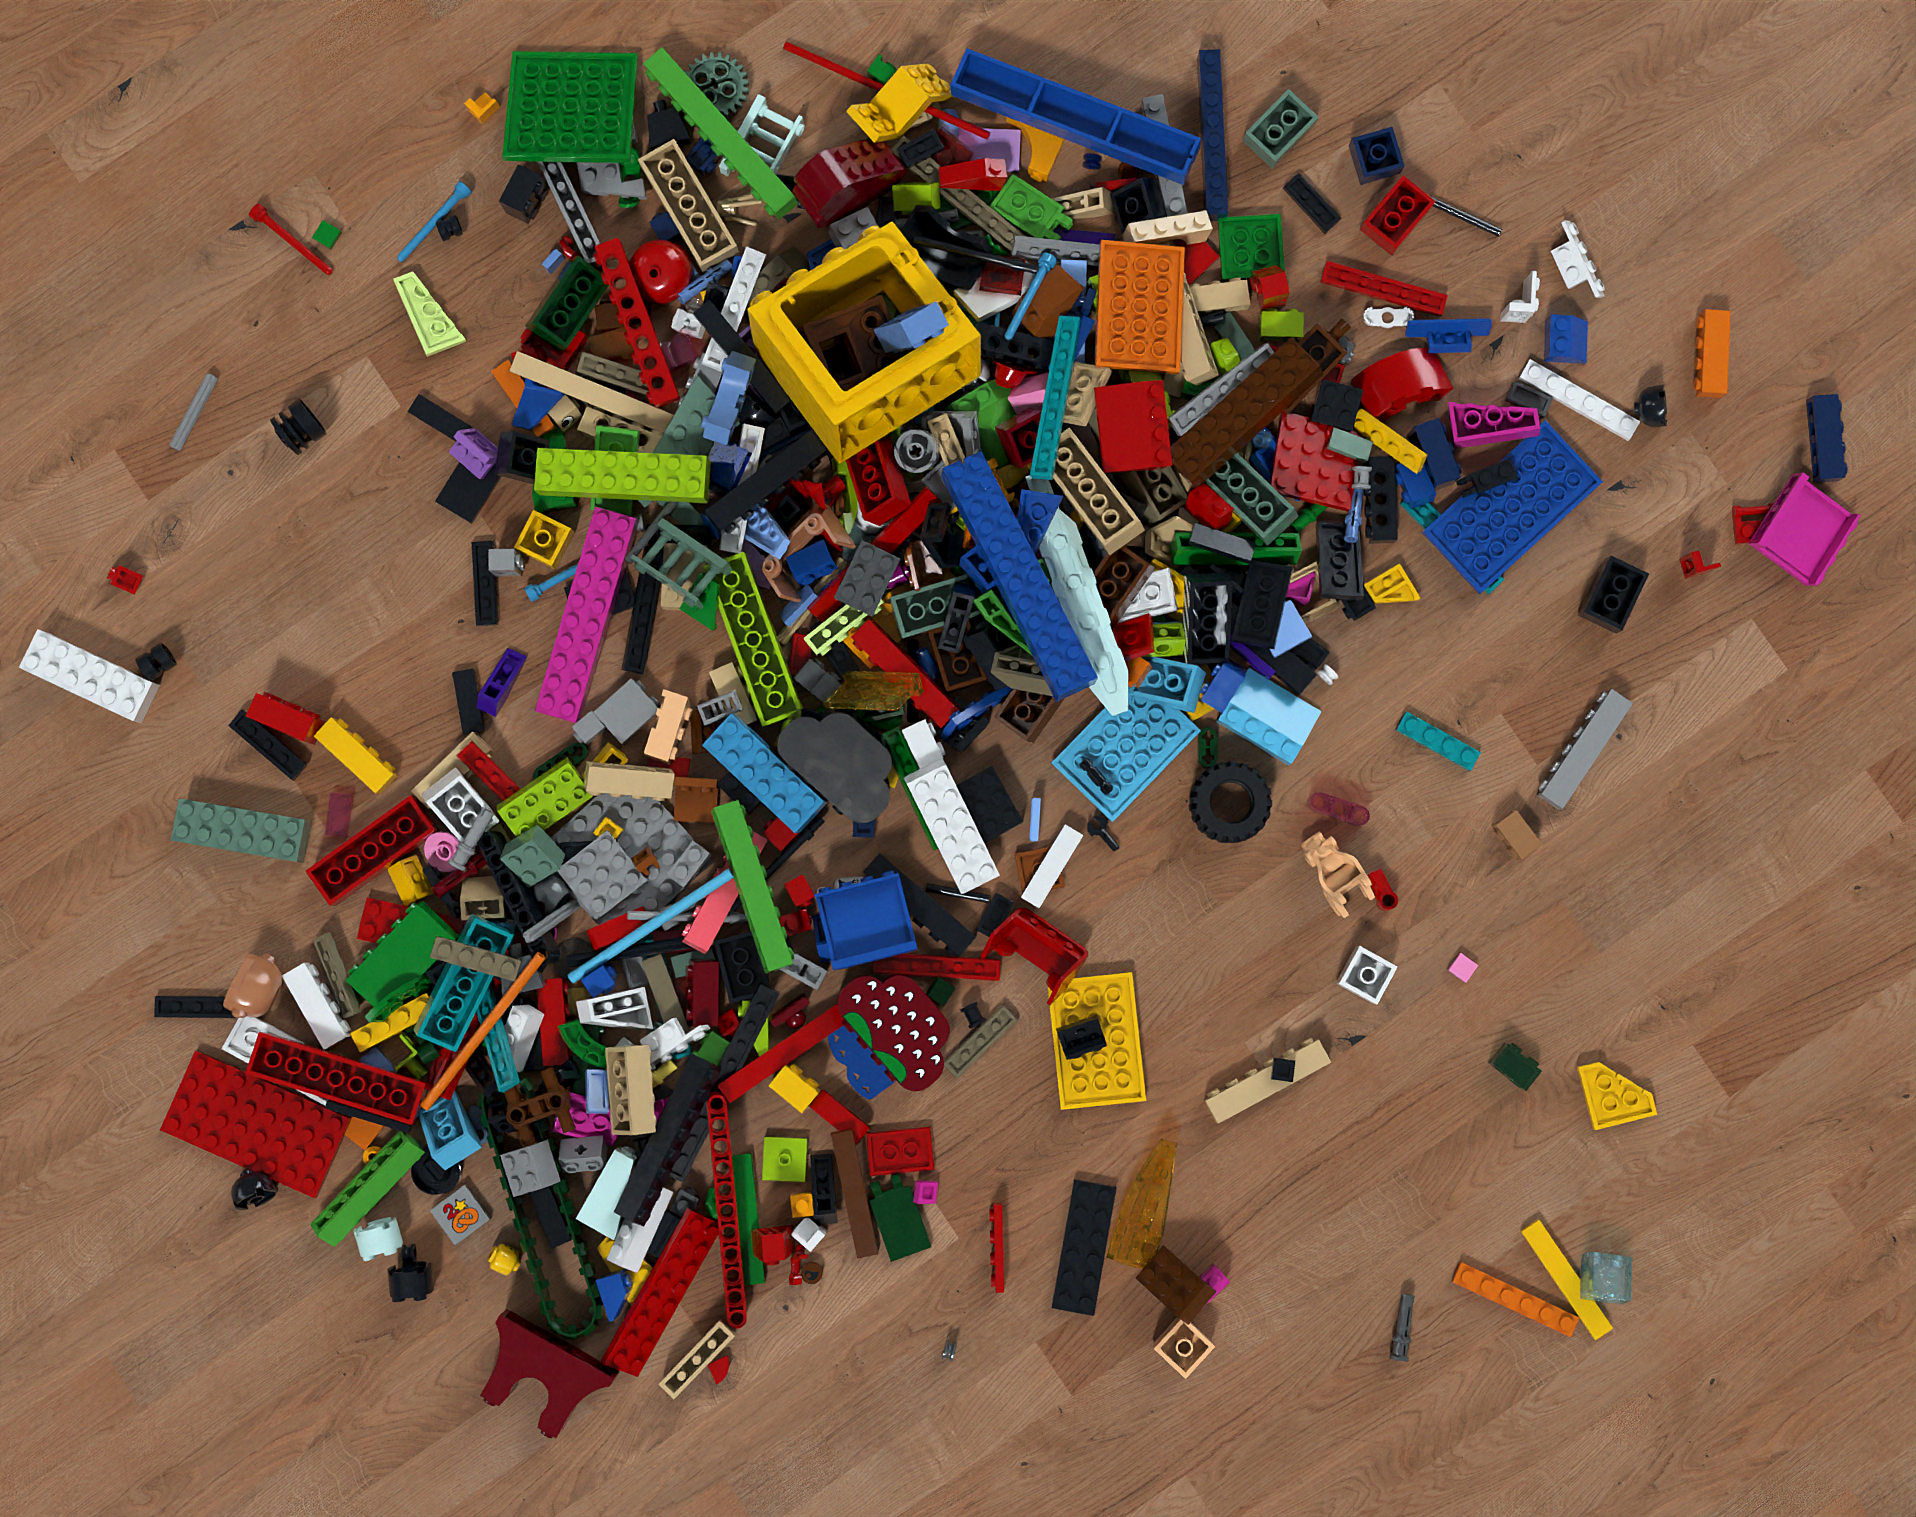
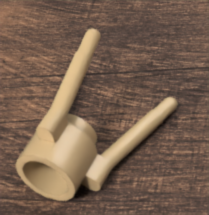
M752 194L725 198L724 200L717 201V211L720 217H724L725 222L733 221L756 226V222L732 217V215H736V207L761 204L762 200L743 201L754 198Z

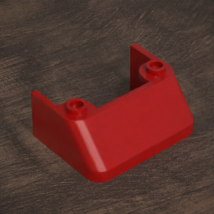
M1018 908L991 933L980 958L984 959L993 950L1001 956H1012L1017 952L1049 974L1046 984L1052 993L1047 1004L1051 1005L1074 979L1086 961L1088 951L1031 910Z

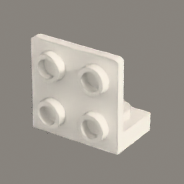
M1532 271L1523 281L1522 300L1510 302L1501 312L1500 321L1526 323L1535 311L1538 310L1539 300L1536 298V290L1539 289L1540 279L1537 278V271Z

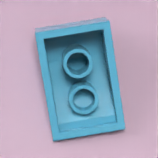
M1141 657L1149 662L1153 668L1149 671L1139 688L1132 686L1128 694L1167 707L1194 713L1206 672L1199 666L1158 657Z
M454 1091L451 1100L440 1098L428 1111L425 1109L420 1111L419 1118L431 1157L444 1170L482 1148L478 1134L456 1091Z

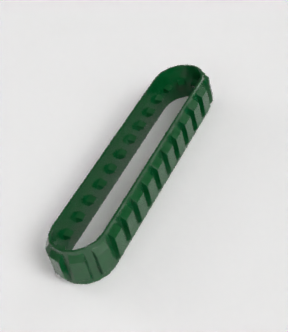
M517 1072L520 1080L518 1084L521 1085L519 1090L522 1093L526 1092L528 1098L533 1097L532 1094L537 1086L529 1077L521 1078L520 1072ZM479 1093L478 1106L482 1107L483 1112L480 1118L483 1128L487 1127L490 1134L486 1136L490 1149L494 1148L496 1156L493 1157L496 1169H500L502 1177L499 1179L503 1190L507 1189L509 1195L506 1201L509 1211L513 1210L515 1218L512 1220L516 1232L520 1231L522 1238L519 1240L522 1252H526L528 1256L525 1262L529 1273L534 1275L535 1280L532 1281L535 1294H540L541 1301L539 1302V1307L542 1315H546L549 1321L546 1325L554 1334L556 1332L562 1334L564 1339L577 1340L580 1334L588 1336L599 1326L597 1319H601L604 1316V1305L601 1302L600 1293L593 1276L596 1274L593 1260L589 1261L587 1254L590 1252L587 1241L582 1240L580 1235L583 1232L581 1222L576 1220L574 1212L577 1209L573 1198L569 1199L567 1194L570 1191L567 1178H562V1168L558 1161L559 1157L556 1158L554 1152L557 1149L554 1136L550 1137L548 1129L551 1128L548 1117L536 1120L533 1126L535 1130H539L542 1141L548 1140L561 1180L555 1183L556 1185L553 1186L554 1192L559 1194L562 1204L559 1207L560 1212L565 1213L568 1223L566 1231L567 1234L571 1233L575 1245L572 1250L574 1255L578 1254L581 1264L579 1272L580 1275L585 1277L588 1289L585 1291L587 1296H591L593 1306H590L589 1313L594 1314L592 1322L586 1318L582 1322L584 1328H576V1324H569V1327L565 1326L561 1316L557 1317L554 1307H556L555 1300H551L547 1288L550 1284L548 1279H544L541 1269L543 1265L542 1258L538 1259L534 1247L537 1244L536 1239L531 1237L528 1227L530 1220L529 1217H525L521 1205L524 1203L522 1196L513 1197L500 1155L505 1154L502 1141H504L503 1134L499 1135L493 1124L488 1122V1105L494 1103V1097L490 1095L488 1098Z

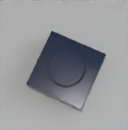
M875 820L868 823L853 821V837L874 838Z

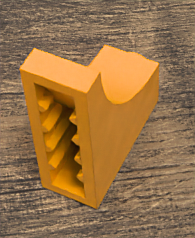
M1006 117L1007 122L1021 130V133L1028 142L1031 152L1028 175L1035 181L1047 182L1065 143V139Z

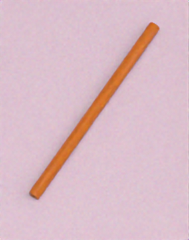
M537 952L515 982L420 1103L423 1109L428 1111L546 959L544 955Z

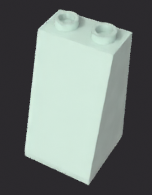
M626 1145L614 1150L576 1217L577 1220L612 1240L617 1237L624 1218L614 1213V1210L638 1163L637 1155H635L636 1151Z

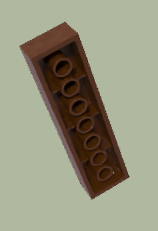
M1291 337L1170 447L1172 466L1194 489L1203 484L1324 375L1320 365Z

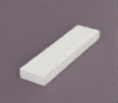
M1066 824L1064 825L1021 898L1040 908L1082 839V834Z

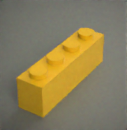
M331 717L314 737L373 792L381 795L397 777L393 772L395 768L387 761L383 763L378 758L380 754L371 746L367 748L363 744L365 740L356 732L352 734L347 729L349 725L341 718L337 720Z
M432 992L425 993L399 1007L384 1022H371L350 1033L359 1052H366L416 1024Z

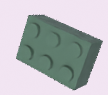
M1288 89L1248 129L1242 141L1273 169L1316 125L1319 117Z

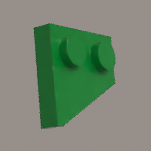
M704 573L699 574L693 586L691 587L689 593H691L693 589L697 586V584L701 581V579L705 575ZM712 579L698 597L704 606L702 609L696 606L692 608L684 601L679 608L712 631H715L717 628L715 622L716 611H718L720 583Z

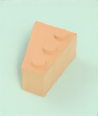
M663 689L661 696H664L660 709L657 708V718L654 726L651 728L644 755L647 758L670 765L671 760L675 761L679 749L676 746L678 740L682 741L686 729L683 726L686 720H690L693 709L690 708L691 705L688 697Z

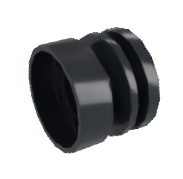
M300 398L288 406L291 417L280 412L279 416L283 421L282 423L275 416L270 419L277 436L287 448H290L297 455L302 453L298 445L299 442L304 448H309V444L305 439L307 436L317 442L327 434L319 420Z

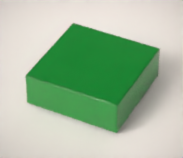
M322 220L312 238L331 250L342 232Z

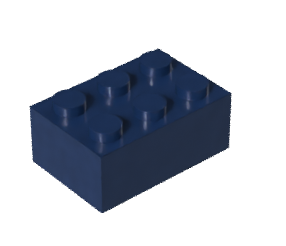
M1439 418L1416 425L1407 434L1410 443L1427 454L1424 466L1435 491L1453 485L1461 478L1460 474H1462L1459 462H1455L1453 457V445L1447 441L1445 436L1447 434L1446 427L1443 422L1440 423Z

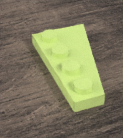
M414 272L393 279L427 357L466 342V339L442 311L439 304L435 302Z

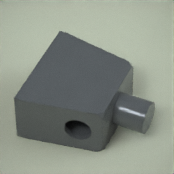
M520 943L508 946L510 957L521 959L516 979L533 958L531 953L523 955ZM540 968L537 969L520 993L543 988L546 985ZM501 978L502 995L507 992L514 981Z

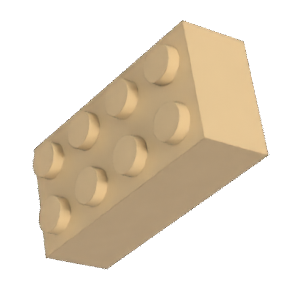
M626 1045L605 1048L612 1135H638L656 1132L657 1120L654 1115L655 1097L652 1091L653 1074L650 1065L652 1056L649 1045Z

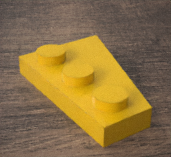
M606 1237L597 1247L598 1252L611 1273L624 1269L606 1260L615 1239L612 1240ZM643 1259L638 1273L626 1269L633 1282L632 1290L627 1299L631 1306L654 1267L646 1259Z

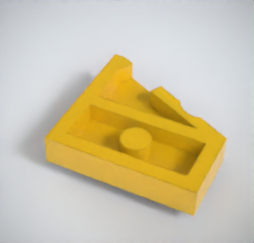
M1400 564L1363 585L1374 604L1409 602L1420 599L1419 594Z

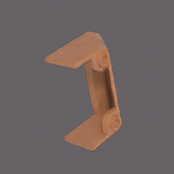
M814 504L785 533L791 542L780 560L767 553L762 570L778 597L798 603L801 601L782 568L787 564L786 557L800 551L815 535H819L826 530L833 543L851 549L856 547L829 505L826 504L827 509L822 510L817 504Z

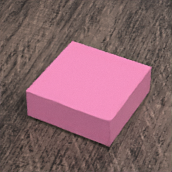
M1459 953L1448 968V971L1466 983L1478 965L1462 953Z

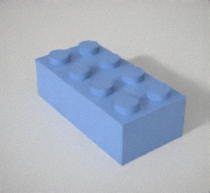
M936 301L909 309L874 329V332L885 353L893 351L895 354L899 351L903 352L922 346L926 343L925 340L935 338L944 333L943 328L949 324Z

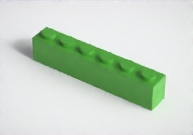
M398 1131L310 1224L316 1236L333 1247L342 1241L353 1227L375 1207L376 1203L390 1191L393 1185L425 1153L420 1143L406 1132Z

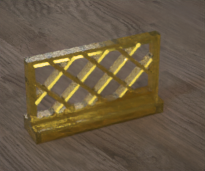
M846 671L843 674L844 683L823 704L825 708L897 711L911 696H920L924 691L919 673Z

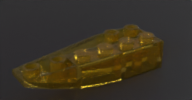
M1160 1139L1148 1156L1126 1197L1106 1258L1123 1265L1143 1269L1158 1251L1165 1230L1177 1143Z

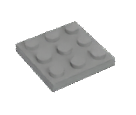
M608 830L563 864L560 870H558V873L596 920L648 881L642 872L640 873L631 858Z

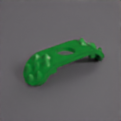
M632 147L630 163H619L622 182H625V178L629 175L635 176L636 180L641 179V167L638 162L640 158L639 153ZM620 196L618 205L619 207L629 209L633 206L636 207L640 203V199L638 197L622 198Z

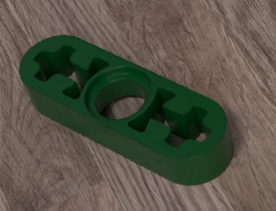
M580 742L571 744L537 767L533 772V779L535 780L541 776L540 771H548L550 769L547 767L549 764H551V768L554 767L558 758H567L565 755L567 752L570 756L576 752L575 747L584 749L581 757L576 755L571 758L574 760L573 766H577L588 757V747Z

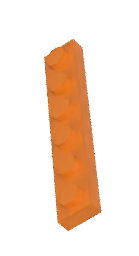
M1459 1262L1451 1280L1466 1289L1569 1337L1572 1336L1580 1318L1462 1262Z

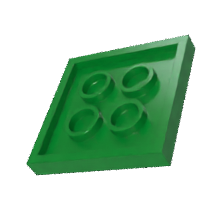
M1281 214L1220 217L1217 219L1221 281H1229L1233 278L1249 280L1252 277V271L1274 265L1285 271Z

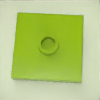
M765 1136L762 1180L805 1182L808 1138Z

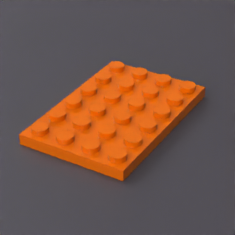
M1111 240L1100 241L1094 367L1168 374L1180 373L1185 247Z

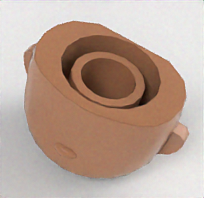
M249 953L244 959L228 989L223 1003V1007L232 1011L234 1017L262 1016L275 1003L281 990L283 977L280 969L275 965L274 958L270 954L266 953L260 957Z

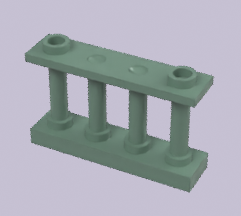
M662 518L657 524L661 530V536L641 560L634 554L631 556L635 563L634 568L642 574L647 572L684 598L683 601L692 608L696 606L702 609L704 606L698 597L716 574L723 573L728 576L732 568L726 560ZM673 539L677 542V547L657 571L649 564L666 542ZM689 550L693 553L694 558L675 582H673L665 575L683 552ZM704 561L710 564V569L693 591L689 593L683 589L682 585L697 566Z

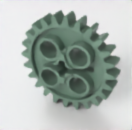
M710 52V58H706L702 54L703 60L699 61L695 58L696 65L688 64L691 71L684 72L706 97L712 96L715 98L711 103L722 115L724 114L729 119L728 113L730 111L736 115L735 108H743L740 101L747 102L746 96L743 95L749 94V89L746 88V86H749V80H746L748 77L747 73L742 72V64L737 66L736 58L730 62L729 54L725 58H722L721 52L718 53L717 57H714L713 52ZM720 70L726 71V74L724 76L720 77L716 75V73ZM704 77L707 79L704 84L697 83L699 78ZM714 84H717V86H718L717 89H714V87H713ZM727 89L734 90L731 95H725L724 92Z

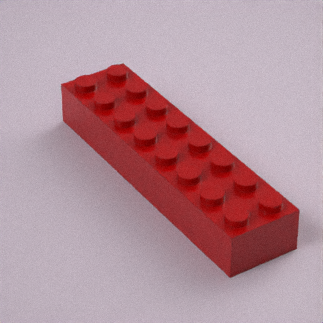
M268 1032L258 1033L245 1074L410 1125H414L417 1122L421 1110L420 1103L425 1098L430 1083Z

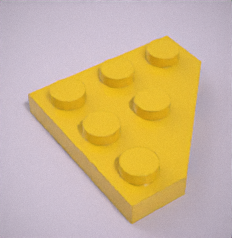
M1600 1062L1577 1067L1593 1130L1657 1115L1652 1094Z

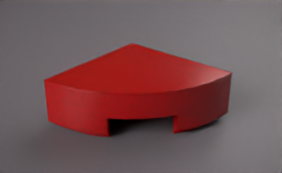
M728 1355L708 1364L716 1385L728 1373L730 1363Z

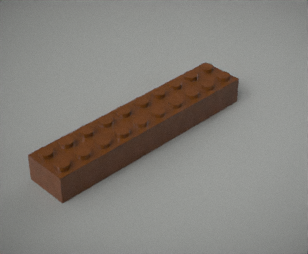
M1122 546L1111 555L1107 553L1094 571L1097 582L1096 587L1103 607L1108 612L1112 630L1155 570L1153 565L1126 546ZM1013 689L994 718L1027 742L1034 743L1064 699L1056 702L1053 696Z

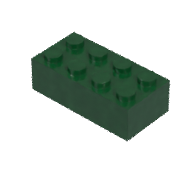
M577 255L569 260L525 326L558 352L567 349L609 284L605 285L601 273Z

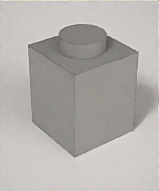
M590 711L572 726L575 731L573 733L574 737L580 743L584 741L588 745L607 730V727L598 719L593 711Z

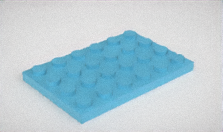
M1128 694V711L1112 716L1104 708L1051 764L1113 822L1201 730L1178 709ZM1089 758L1093 766H1096L1106 778V782L1113 786V790L1109 794L1104 795L1100 787H1097L1087 775V771L1080 767V763L1084 759Z

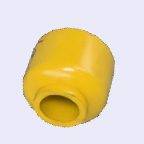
M503 1243L494 1246L487 1259L490 1262V1269L506 1276L512 1271L516 1272L521 1263V1260L518 1259L519 1251Z

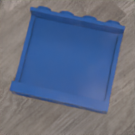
M894 871L882 873L880 878L873 879V876L860 879L861 883L852 885V881L839 884L840 888L831 890V887L819 889V893L814 894L833 971L918 950L899 873L894 874Z

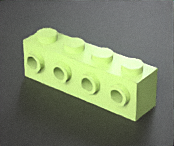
M882 599L880 600L874 615L883 609L880 606L884 603ZM846 604L803 639L816 655L821 653L823 656L832 649L830 644L835 640L840 643L849 636L847 633L852 627L858 629L866 622L863 618L867 614Z

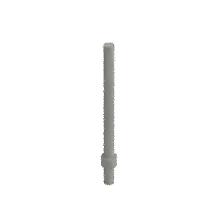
M627 911V920H651L661 912ZM681 912L669 921H693L695 917L692 916L693 913ZM729 912L724 922H729L731 925L748 923L746 915L739 914V912Z

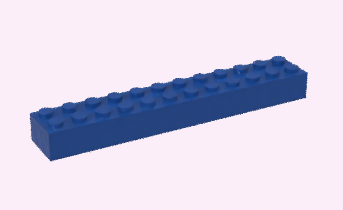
M966 48L950 84L951 95L1182 185L1185 184L1191 170V164L1193 165L1200 149V137Z
M982 451L964 458L963 464L961 461H957L942 468L941 478L1055 701L1058 702L1094 685L1098 676Z

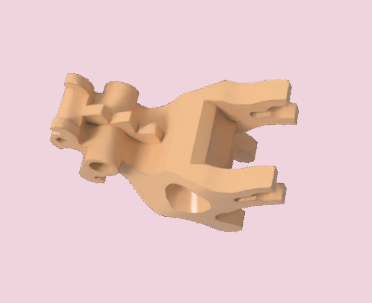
M1319 831L1301 843V847L1306 852L1304 856L1308 864L1312 868L1314 866L1318 868L1319 881L1326 900L1338 916L1346 918L1349 914L1343 906L1347 902L1343 894L1358 885L1363 895L1372 900L1375 898L1370 887L1372 884L1358 860L1352 855L1339 852L1335 839L1332 836L1325 839Z

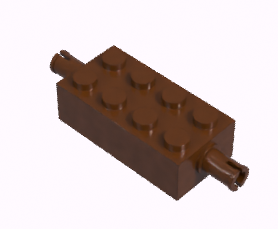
M1343 318L1329 332L1316 323L1298 342L1320 365L1324 375L1283 411L1287 415L1348 353L1338 344V340L1351 329L1348 323L1340 329L1346 323Z

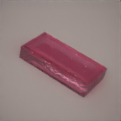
M330 793L325 835L348 837L353 795Z

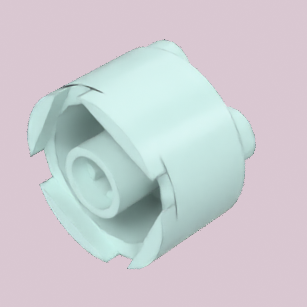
M391 1217L378 1219L367 1223L368 1226L363 1230L360 1226L353 1231L360 1256L363 1257L364 1261L372 1260L381 1253H384V1256L397 1252V1248L402 1247L403 1244L396 1217L392 1220Z

